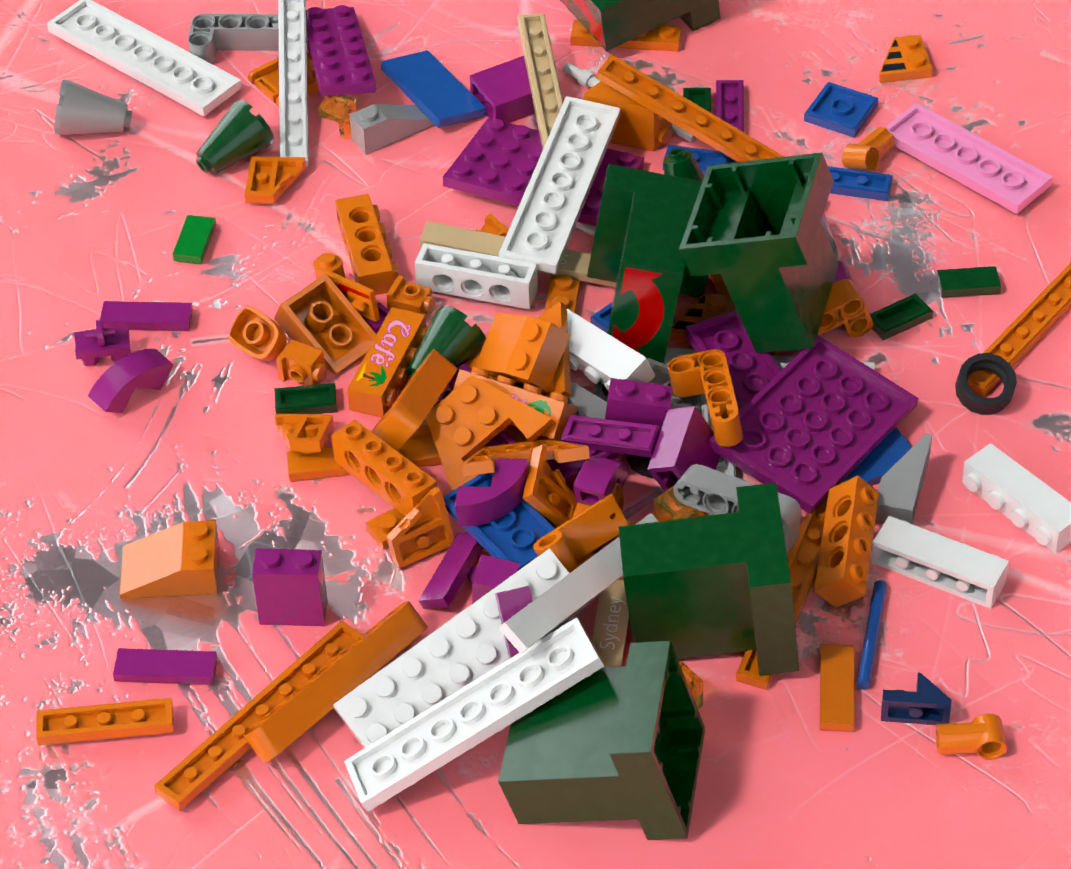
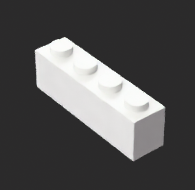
M567 309L568 333L570 334V368L575 371L579 368L589 380L595 384L601 382L608 391L611 378L649 383L656 376L646 357Z
M991 443L964 461L962 484L969 491L976 493L993 509L1001 512L1014 525L1022 528L1034 537L1039 544L1046 546L1055 554L1071 543L1070 501Z
M888 516L873 540L871 563L990 609L1006 584L1008 560Z

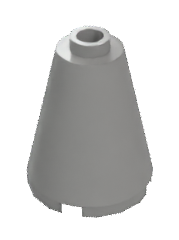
M62 80L59 91V103L56 108L54 134L72 135L123 132L124 127H130L132 111L127 110L128 104L73 81Z

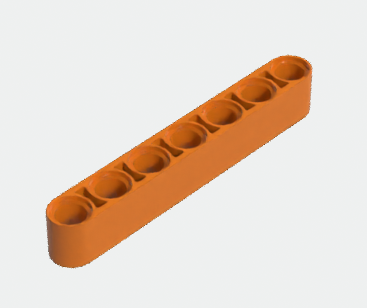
M409 600L403 602L247 730L243 735L263 763L270 761L334 708L333 704L368 680L428 628L427 624Z

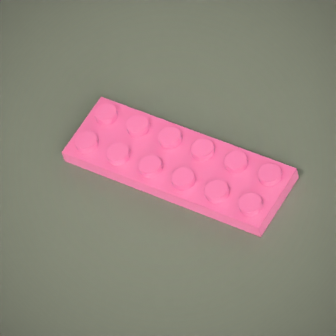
M917 102L885 126L894 135L895 145L893 146L1016 214L1052 185L1053 177Z

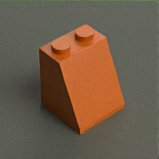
M600 81L584 93V100L621 108L620 118L609 143L654 152L672 138L671 122L604 82Z

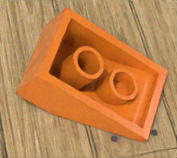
M324 274L280 304L274 320L291 340L323 350L325 365L335 376L366 355L376 337V333L327 274Z
M497 312L475 367L489 371L490 375L497 377L501 375L514 379L517 383L523 385L526 383L548 392L570 334L552 322L527 315Z
M216 520L181 522L123 546L120 599L218 594L220 545Z

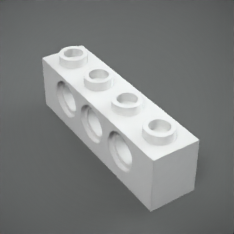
M423 243L415 261L416 284L429 287L433 292L530 310L538 291L537 264L426 243Z

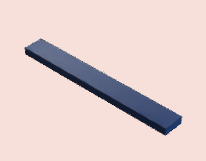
M668 145L665 157H667L671 150L677 148H684L685 151L692 152L704 176L708 166L737 162L720 151ZM828 166L834 180L830 191L831 194L888 201L893 175Z

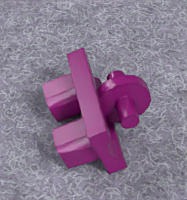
M96 320V329L74 332L76 360L81 359L84 366L96 365L99 362V357L111 356V360L117 362L128 355V353H131L128 326L104 328L103 321Z

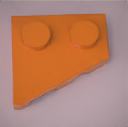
M251 157L244 194L245 203H275L306 169L305 157Z
M541 445L533 448L523 499L559 527L573 517L577 502L572 490L567 487L560 470L552 471L545 459L549 452L545 446Z

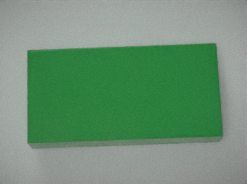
M187 215L172 253L173 261L202 264L216 227L215 218Z

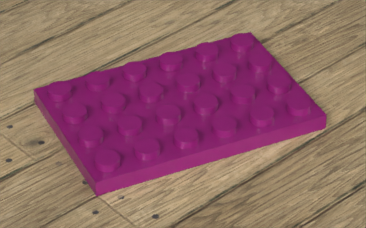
M488 117L444 174L443 186L519 206L543 151L539 130ZM607 148L577 222L596 227L608 164L642 170L644 167V157L633 155L630 152H621Z
M817 335L814 348L803 349L739 410L743 431L742 441L737 445L724 447L718 445L715 437L712 436L709 443L714 452L763 484L776 483L779 493L792 497L799 503L801 509L811 514L828 497L829 489L841 484L917 406L919 398Z

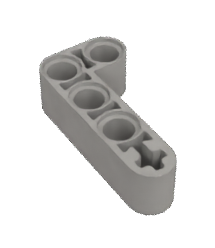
M199 14L191 21L188 35L189 51L210 64L214 63L217 50L279 51L278 14Z
M694 464L677 481L673 491L675 497L681 503L712 515L739 512L736 487L756 484L703 465ZM778 492L785 546L788 554L799 538L802 512L799 503L795 499Z

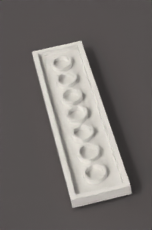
M79 0L47 23L48 32L202 116L207 115L242 88L241 80L92 0Z
M569 96L565 97L500 249L499 257L537 264V270L556 274L620 118L621 108Z
M549 548L333 704L334 709L360 744L366 748L509 659L504 634L499 629L502 624L495 593L530 586L532 600L534 601L570 573Z
M576 617L539 640L524 653L516 654L346 759L344 763L359 800L366 811L369 812L378 805L383 804L399 792L414 785L425 776L443 767L451 760L472 749L477 744L503 730L516 720L604 667L578 618Z

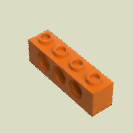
M369 194L335 200L337 222L355 282L373 289L375 295L388 293L394 283V279L398 277V269L395 261L390 262L392 259L390 243H384V240H386L384 224H378V221H380L378 205H372Z
M353 420L331 435L335 462L404 516L415 507L431 488L437 487L435 479L357 420Z
M859 476L830 488L828 493L814 592L835 608L866 595L879 492Z

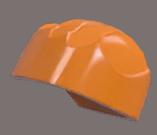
M248 305L235 318L230 334L227 337L241 351L255 358L267 361L276 360L284 350L288 340L285 332L274 320L262 311Z

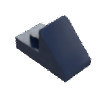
M918 672L916 692L883 689L881 721L926 725L949 723L951 699L922 673Z

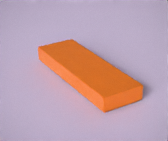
M821 644L819 730L854 732V645Z

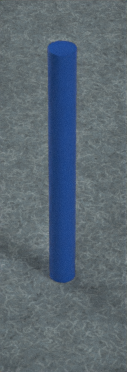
M880 580L874 582L857 679V687L863 690L868 689L871 683L887 584Z

